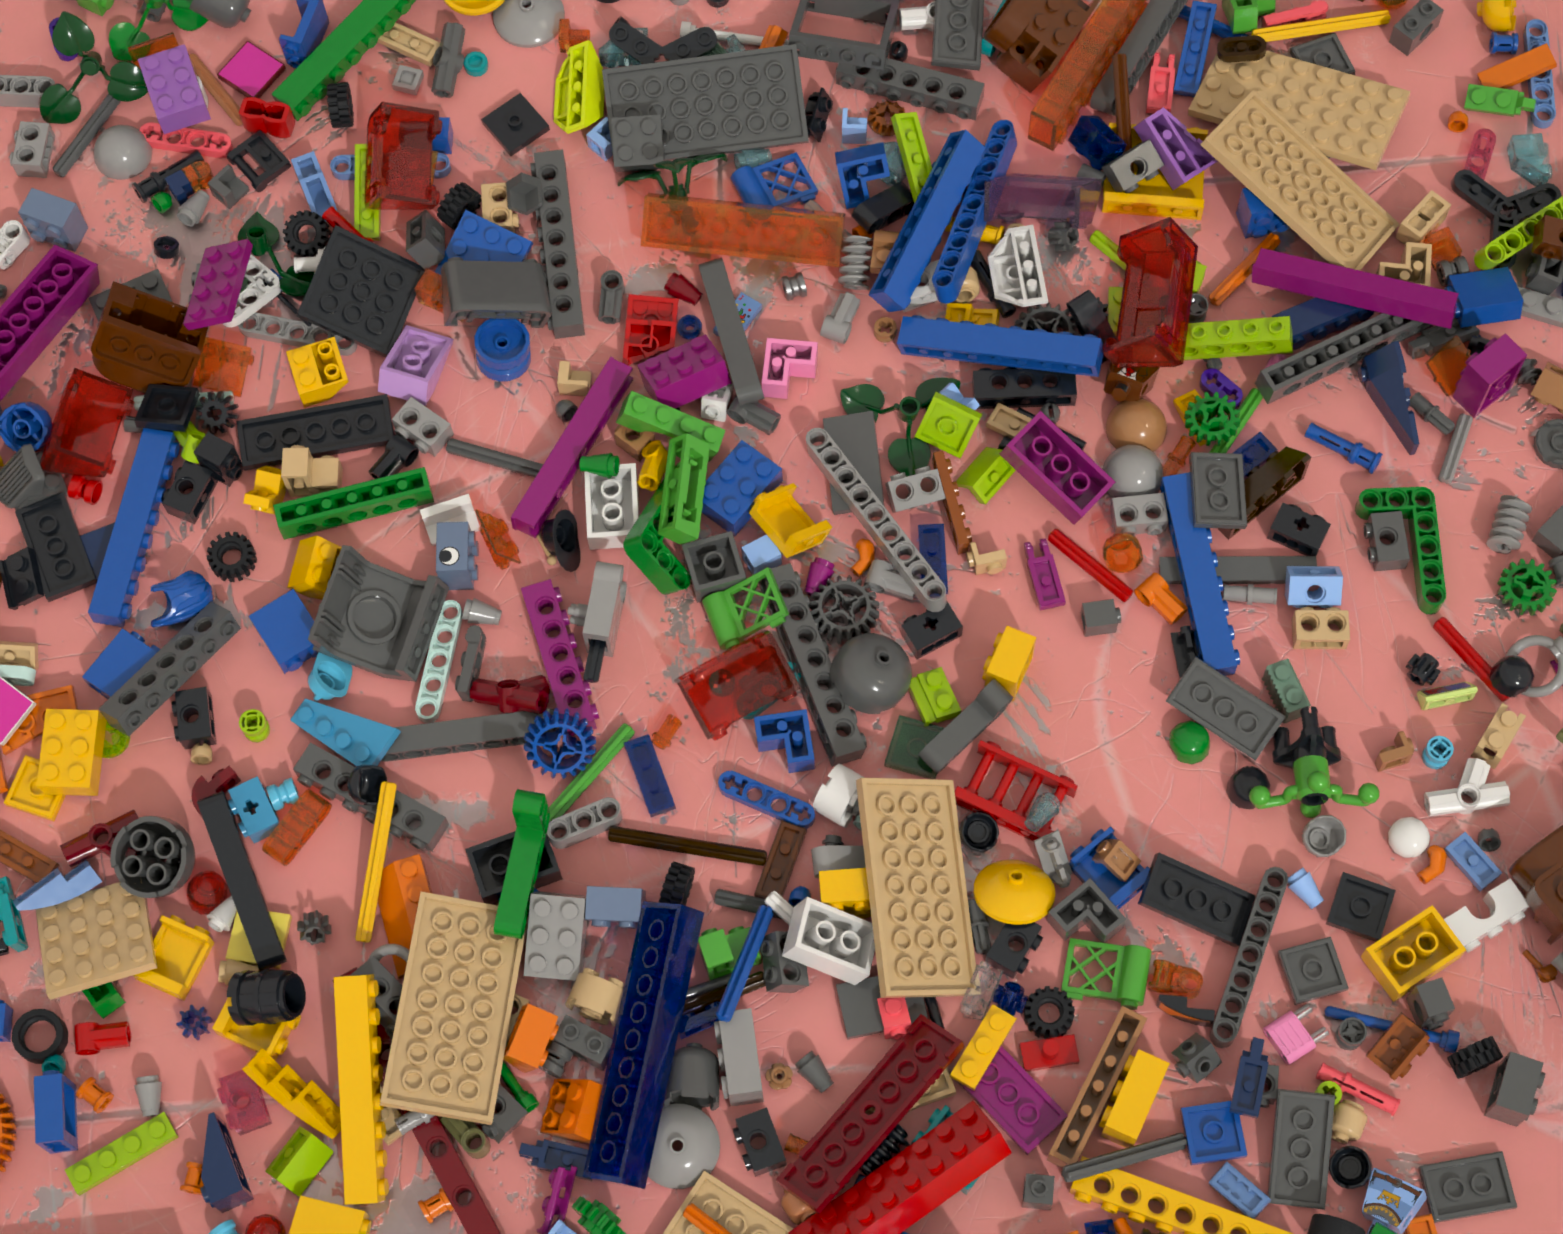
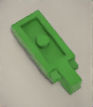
M1469 84L1464 110L1514 117V115H1520L1521 111L1534 112L1536 99L1524 97V92H1519L1518 90Z

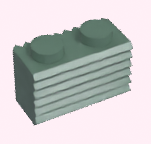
M1284 659L1266 667L1262 680L1265 681L1266 690H1269L1268 694L1272 695L1270 699L1274 700L1275 708L1286 716L1283 723L1300 718V710L1307 706L1310 708L1311 704L1290 660Z

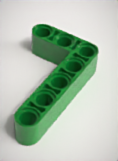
M663 479L626 536L623 547L629 558L659 592L668 595L687 589L690 585V575L662 542L664 537L658 535L664 487ZM674 508L669 509L668 523L673 522V517L670 515L671 512H674Z
M1427 487L1365 489L1361 492L1355 505V512L1359 518L1368 520L1371 513L1402 511L1403 519H1408L1418 607L1425 614H1436L1446 599V587L1434 493ZM1415 500H1422L1426 505H1419ZM1389 501H1396L1400 506H1393ZM1363 502H1371L1374 507H1367ZM1418 524H1425L1429 529H1422ZM1421 548H1428L1432 553H1424ZM1424 572H1431L1434 578L1427 577ZM1426 596L1435 597L1437 602L1429 601Z
M517 789L512 807L517 827L495 918L494 934L522 939L529 914L530 896L534 892L549 826L550 811L545 794Z

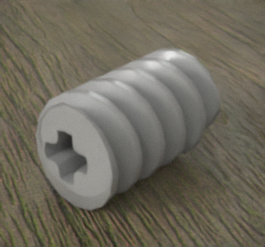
M852 235L842 239V242L847 246L841 248V252L847 256L840 258V262L846 266L839 268V272L845 276L839 277L838 282L844 285L843 287L854 290L869 289V286L862 284V282L870 280V276L863 274V272L870 270V266L864 263L872 258L866 254V251L873 250V247L867 244V241L873 240L872 238Z
M1512 495L1501 496V502H1499L1497 507L1498 511L1495 514V520L1489 533L1490 538H1488L1486 543L1491 550L1497 553L1507 554L1511 550L1520 549L1521 543L1519 541L1524 537L1522 532L1527 528L1525 522H1528L1530 518L1528 513L1532 511V507L1528 503Z

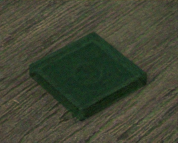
M899 715L884 766L927 779H936L937 774L918 754L944 727L933 724L925 727L923 721Z

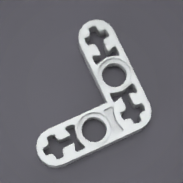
M252 254L250 255L244 276L248 280V286L239 294L232 321L222 323L226 327L238 326L275 298L281 291L277 275ZM255 268L259 270L256 275H247L250 269ZM247 297H256L253 303H244Z

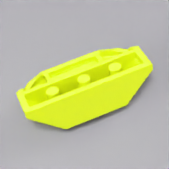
M589 40L569 47L568 57L563 62L556 78L553 122L568 134L586 128L604 116L605 90L602 75L603 67L592 42Z

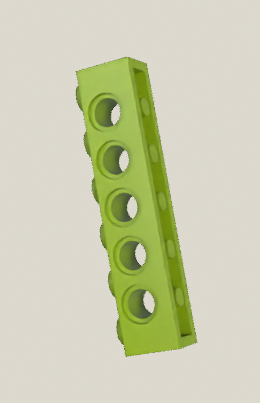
M1290 316L1135 327V350L1138 359L1149 363L1293 353L1292 325Z

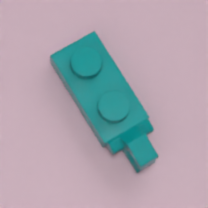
M5 876L0 878V920L3 921L5 929L2 931V937L7 946L17 952H21L29 947L21 913L13 903L15 897L11 881Z

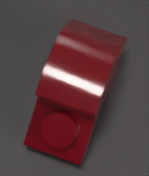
M230 766L218 770L212 776L210 782H207L202 775L195 782L192 789V803L201 817L202 815L197 804L198 800L221 791L226 794L229 789H232L241 781Z

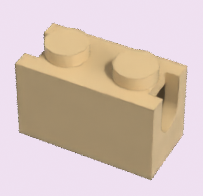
M1504 703L1498 708L1471 754L1474 758L1486 761L1493 769L1501 761L1526 717L1522 713L1517 717L1514 712L1506 711L1508 705ZM1484 747H1487L1488 749L1494 751L1497 754L1495 756H1491L1484 752L1483 749Z

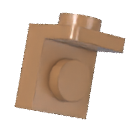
M1404 731L1398 732L1394 739L1397 748L1389 746L1382 749L1375 760L1378 772L1409 763L1414 753V746L1412 740L1409 737L1406 738Z
M1119 839L1102 841L1097 846V853L1092 858L1095 863H1102L1123 882L1127 881L1141 862Z

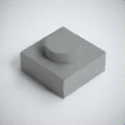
M400 65L392 83L393 90L417 95L424 77L423 70Z

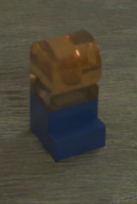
M197 161L164 179L169 190L181 206L188 200V196L200 189H208V182L214 178V175L207 162Z

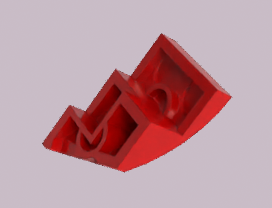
M629 294L622 363L631 365L674 348L679 299Z

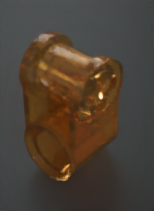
M1157 959L1153 961L1155 969L1152 982H1149L1147 986L1150 990L1162 994L1184 996L1187 999L1196 998L1200 994L1203 977L1198 970L1176 965L1166 960ZM1162 973H1165L1164 979L1161 981ZM1193 979L1197 986L1193 989H1188L1183 985L1182 981Z

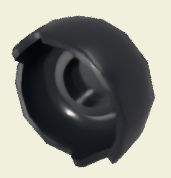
M1509 655L1500 659L1491 668L1490 680L1493 687L1500 694L1508 697H1516L1520 693L1526 692L1532 686L1535 677L1531 665L1524 658L1515 655Z
M364 764L353 769L347 783L349 796L361 805H377L381 783L387 782L384 769L379 766Z
M1246 766L1235 771L1230 777L1226 793L1230 801L1237 807L1250 810L1255 808L1249 799L1251 789L1261 785L1270 791V782L1266 774L1259 768Z
M974 812L967 815L960 823V840L967 850L974 853H983L996 845L999 829L997 822L989 814Z
M1345 1146L1336 1150L1330 1158L1329 1171L1332 1179L1339 1186L1346 1189H1357L1365 1186L1370 1180L1373 1165L1371 1158L1364 1150L1355 1146Z

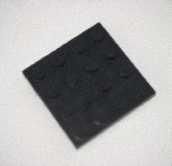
M335 225L296 316L386 358L401 333L426 270L413 261Z

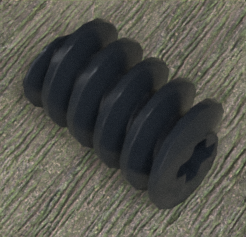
M897 1124L859 1170L868 1176L882 1166L885 1161L892 1159V1153L899 1154L901 1152L900 1144L906 1147L910 1146L907 1140V1132Z

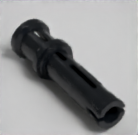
M195 150L158 173H150V177L138 184L134 182L132 187L141 202L145 203L150 196L157 192L165 191L167 183L164 178L179 170L188 174L192 170L204 165V159Z

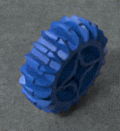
M556 707L553 715L546 710L543 713V718L536 716L534 719L535 724L530 723L528 725L529 732L525 733L524 740L527 741L524 744V750L528 751L527 759L534 760L532 764L534 769L542 767V775L550 771L552 779L555 778L556 773H561V777L565 779L566 773L570 772L574 777L577 774V769L584 771L586 768L585 763L590 764L592 762L591 755L595 754L596 747L593 746L596 744V737L592 736L594 729L592 726L586 727L588 725L586 718L579 721L580 714L578 712L570 716L569 709L567 708L564 710V714H559V709ZM559 727L555 732H546L551 728ZM567 729L573 731L581 741H577V738L570 736ZM563 735L562 746H560V750L557 752L558 741H560V737ZM540 746H543V749L550 751L553 755V758L546 755L542 751ZM565 755H574L570 758L562 759Z

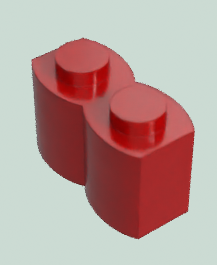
M256 97L243 98L239 116L247 131L256 133L261 130L263 133H269L278 138L291 137L295 119L289 105L277 101L265 102Z

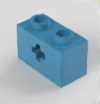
M258 776L228 790L232 798L228 800V804L234 815L238 813L242 822L238 823V826L244 838L249 836L255 844L284 830ZM255 807L256 813L251 815L252 812L250 809Z

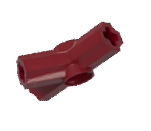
M543 675L520 681L506 679L499 682L478 678L473 681L470 689V699L477 703L498 706L499 711L503 713H513L521 710L542 714L546 711L547 704L549 703L550 687L546 677Z
M133 809L107 823L95 824L90 828L89 832L60 845L69 866L73 867L100 853L110 857L112 844L122 827L139 819L136 811ZM101 834H109L105 842L97 843V838ZM128 848L125 857L138 855L140 851Z

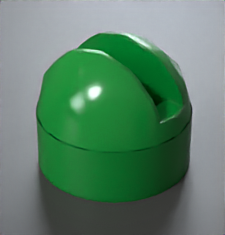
M159 192L151 197L153 206L161 214L172 207V198L166 192Z

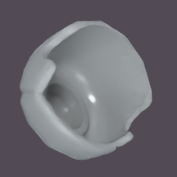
M1332 815L1315 817L1308 822L1302 831L1303 845L1309 853L1316 857L1334 855L1346 843V829L1343 823Z

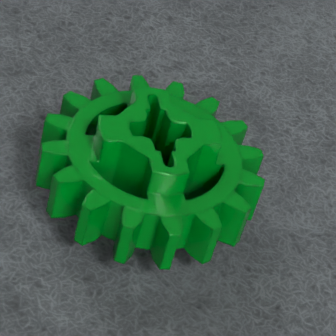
M1205 392L1203 399L1195 396L1194 403H1188V408L1184 415V419H1186L1184 426L1189 429V436L1197 435L1196 442L1198 443L1203 439L1206 440V446H1209L1211 441H1215L1216 445L1220 446L1221 439L1228 443L1231 435L1236 436L1237 429L1240 427V410L1235 409L1236 402L1228 403V396L1225 395L1221 399L1218 392H1215L1214 397H1210L1208 392Z
M1520 559L1518 566L1511 562L1508 569L1504 568L1501 573L1502 577L1497 582L1502 587L1499 588L1497 593L1498 595H1505L1502 603L1506 604L1509 602L1511 604L1510 611L1519 608V614L1523 615L1525 610H1528L1532 616L1535 614L1536 608L1542 613L1546 605L1550 606L1553 601L1552 597L1557 592L1556 589L1552 588L1556 584V580L1549 579L1552 574L1551 570L1546 572L1542 570L1544 568L1543 563L1537 567L1535 566L1534 559H1531L1529 564H1526L1524 559Z
M580 1196L571 1206L581 1216L577 1222L590 1234H626L618 1226L621 1219L596 1199L591 1203Z

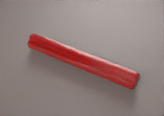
M1054 529L1049 534L1048 541L1122 602L1129 600L1133 590L1059 529Z
M1445 617L1438 619L1434 623L1433 628L1500 701L1508 700L1510 697L1500 694L1492 685L1490 680L1492 667Z

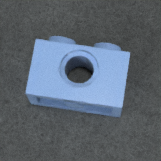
M1339 566L1286 567L1285 598L1288 605L1295 608L1307 607V605L1319 606L1321 608L1341 606L1343 575ZM1313 585L1319 586L1315 591H1308L1309 587Z

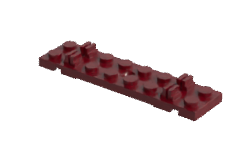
M920 1014L907 1029L908 1033L903 1039L899 1038L855 1091L798 1153L799 1158L793 1164L790 1162L776 1178L777 1183L820 1214L838 1192L845 1187V1184L849 1183L851 1177L928 1088L936 1082L935 1080L939 1079L941 1073L965 1047L962 1040ZM869 1108H875V1112L873 1114H866V1110H868Z

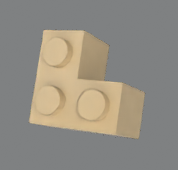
M1406 242L1401 255V264L1380 262L1376 274L1430 287L1432 244Z
M300 445L283 448L281 477L290 497H306L342 488L343 467L339 458L329 455L313 458L309 448Z

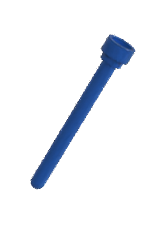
M1333 1006L1325 1008V1015L1343 1021L1347 1018L1355 1017L1360 1019L1367 1027L1384 1031L1393 1023L1390 1020ZM1423 1029L1429 1034L1430 1039L1428 1042L1439 1044L1443 1051L1456 1052L1460 1032L1448 1029L1447 1032L1442 1031L1438 1033Z

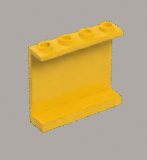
M1109 122L1105 165L1118 157L1116 123ZM1131 124L1132 148L1142 142L1133 128L1136 124ZM1197 127L1186 129L1196 139L1200 138L1202 141L1208 136V130H1202ZM1133 163V164H1134V174L1136 175V174H1137V171H1138V168H1137V165H1136L1135 163ZM1158 169L1159 174L1148 181L1145 178L1137 182L1139 187L1129 193H1125V191L1115 192L1106 177L1104 180L1102 212L1201 220L1204 209V171L1172 190L1164 175Z

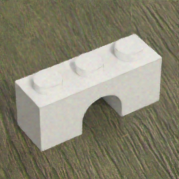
M1511 878L1490 890L1482 899L1489 908V918H1476L1464 906L1444 919L1465 947L1467 953L1480 946L1479 940L1488 936L1492 939L1504 930L1502 928L1503 925L1508 922L1514 925L1526 917L1524 912L1529 906Z

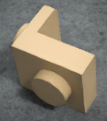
M971 542L969 552H966L968 566L974 568L975 575L983 573L996 574L1006 568L1007 556L1005 549L979 555L976 543Z

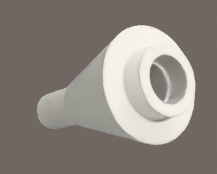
M232 896L224 900L207 915L208 925L217 932L229 931L237 911Z

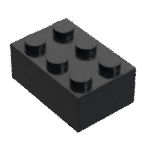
M516 831L465 849L484 903L492 905L499 903L498 899L501 897ZM547 835L535 883L536 889L563 879Z

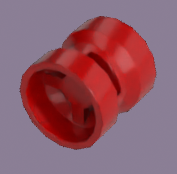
M76 473L69 482L67 493L70 498L76 500L81 498L84 499L85 503L95 505L101 497L103 483L96 479L88 480L86 476Z

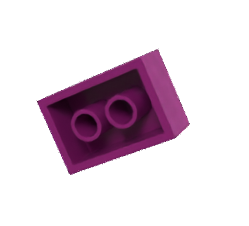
M1506 333L1499 339L1496 337L1491 339L1485 345V350L1480 354L1477 352L1472 354L1465 362L1467 366L1460 373L1461 379L1455 384L1457 388L1453 398L1473 418L1511 389L1527 357V354Z
M706 334L696 337L683 345L671 348L669 351L649 358L637 365L644 387L650 397L674 409L731 384L725 361Z

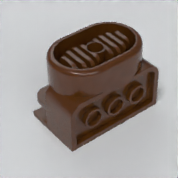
M1006 0L984 33V39L1000 51L996 58L998 68L1031 93L1053 72L1100 0H1093L1089 5L1085 4L1082 0Z
M113 281L91 345L93 363L99 373L108 380L146 393L149 384L185 386L190 382L201 357L208 327L188 330L183 324L187 307Z
M1563 825L1535 844L1509 868L1510 875L1525 891L1528 906L1536 914L1533 919L1536 922L1542 921L1552 933L1547 940L1550 945L1563 936Z

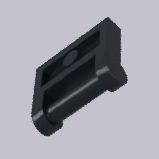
M261 130L238 145L227 155V160L243 172L252 182V187L257 192L263 191L268 183L291 167L290 161ZM248 154L264 173L258 176L245 162L243 156Z

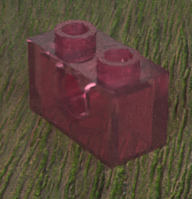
M243 1070L219 1078L221 1087L217 1091L222 1104H227L229 1113L225 1114L231 1130L235 1129L241 1136L272 1124L261 1087ZM243 1096H248V1104L243 1108H237L238 1100Z

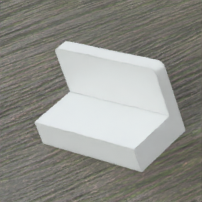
M469 494L420 510L432 546H436L437 523L468 522L471 531L477 532L481 529Z

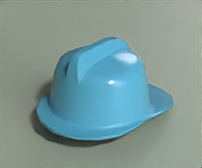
M318 652L313 669L308 676V685L314 693L313 699L315 701L320 699L331 700L335 697L341 698L345 696L352 677V665Z

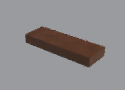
M781 820L754 897L766 899L773 891H776L783 897L807 833L806 828Z

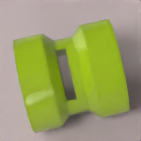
M250 709L241 715L239 726L249 741L258 743L268 737L270 725L261 711Z

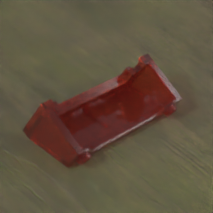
M1171 217L1120 236L1117 254L1119 259L1126 264L1116 340L1109 337L1105 340L1103 346V354L1117 368L1176 367L1184 363L1198 246Z

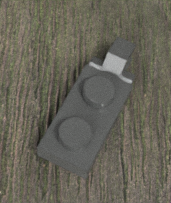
M1457 318L1453 319L1451 329L1434 326L1421 331V335L1416 340L1408 342V354L1412 359L1424 357L1426 354L1432 355L1470 341L1472 335L1478 337L1480 330L1475 325L1461 328Z

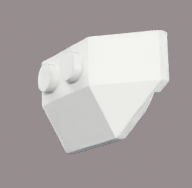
M1027 225L1008 228L1004 237L988 256L995 299L1021 307L1048 303L1034 226Z

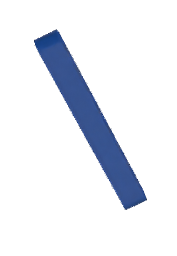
M1009 120L997 121L991 128L985 143L986 148L981 156L982 160L975 168L972 180L969 183L933 274V287L936 297L941 303H951L959 296L1016 150V134L1013 123Z

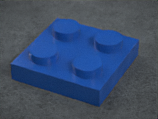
M1231 1101L1180 1109L1184 1134L1187 1139L1190 1165L1246 1158L1248 1156L1240 1115L1229 1112Z

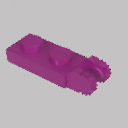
M1046 538L1040 539L1039 543L1042 557L1035 558L1031 543H1024L1027 566L1039 610L1064 606L1066 603L1054 557L1050 553Z

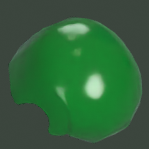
M1186 721L1177 724L1171 730L1169 745L1178 761L1195 764L1202 762L1209 755L1210 737L1205 727L1201 724Z

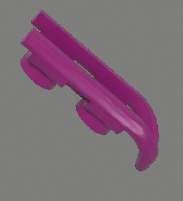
M571 1165L570 1170H565L564 1167L558 1166V1168L551 1171L549 1183L551 1184L552 1193L542 1203V1210L546 1217L542 1227L537 1229V1233L548 1234L559 1219L564 1222L578 1167ZM565 1187L564 1197H559L561 1188ZM554 1215H559L556 1222L551 1225Z

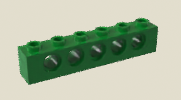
M422 467L274 504L273 506L278 528L285 540L433 503L434 498L426 469Z

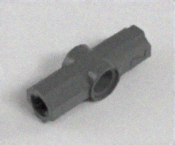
M449 22L444 24L440 46L433 57V66L436 68L431 92L441 98H451L453 96L457 74L462 69L464 63V55L461 51L466 29L461 24Z

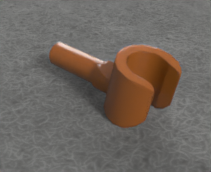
M1527 949L1522 953L1537 970V975L1541 982L1548 983L1556 979L1558 972L1552 964L1543 967L1541 962Z

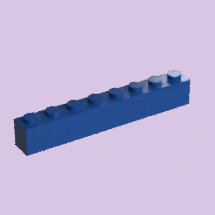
M966 129L950 133L868 294L888 312L905 310L910 304L911 296L915 288L920 284L921 276L925 268L930 264L931 256L935 248L940 244L941 236L951 222V216L961 202V196L966 186L971 182V176L975 168L982 160L981 156L986 147Z
M919 315L903 316L897 340L898 348L903 355L1099 377L1104 354L1102 339L1091 334L1077 336L1069 332L1050 333L1043 329H1035L1034 331L1024 330L1018 326L1005 328L992 323L978 325L970 321L951 322L945 318H936V320L925 319Z
M143 428L88 610L92 621L95 623L124 628L126 619L131 617V601L133 596H136L138 593V577L140 572H143L145 569L146 550L152 546L153 535L151 533L153 526H157L160 513L158 509L166 491V482L172 478L173 459L177 458L180 445L177 443L173 432Z
M1190 472L1164 476L1161 480L1160 490L1161 493H1164L1169 530L1186 606L1188 607L1191 628L1194 630L1193 637L1198 658L1225 676L1233 675L1237 665H1240V655L1238 649H1234L1232 640L1235 638L1232 624L1228 625L1226 618L1229 615L1227 601L1222 600L1221 596L1223 581L1221 576H1217L1215 567H1218L1216 553L1211 552L1209 544L1212 543L1210 528H1194Z

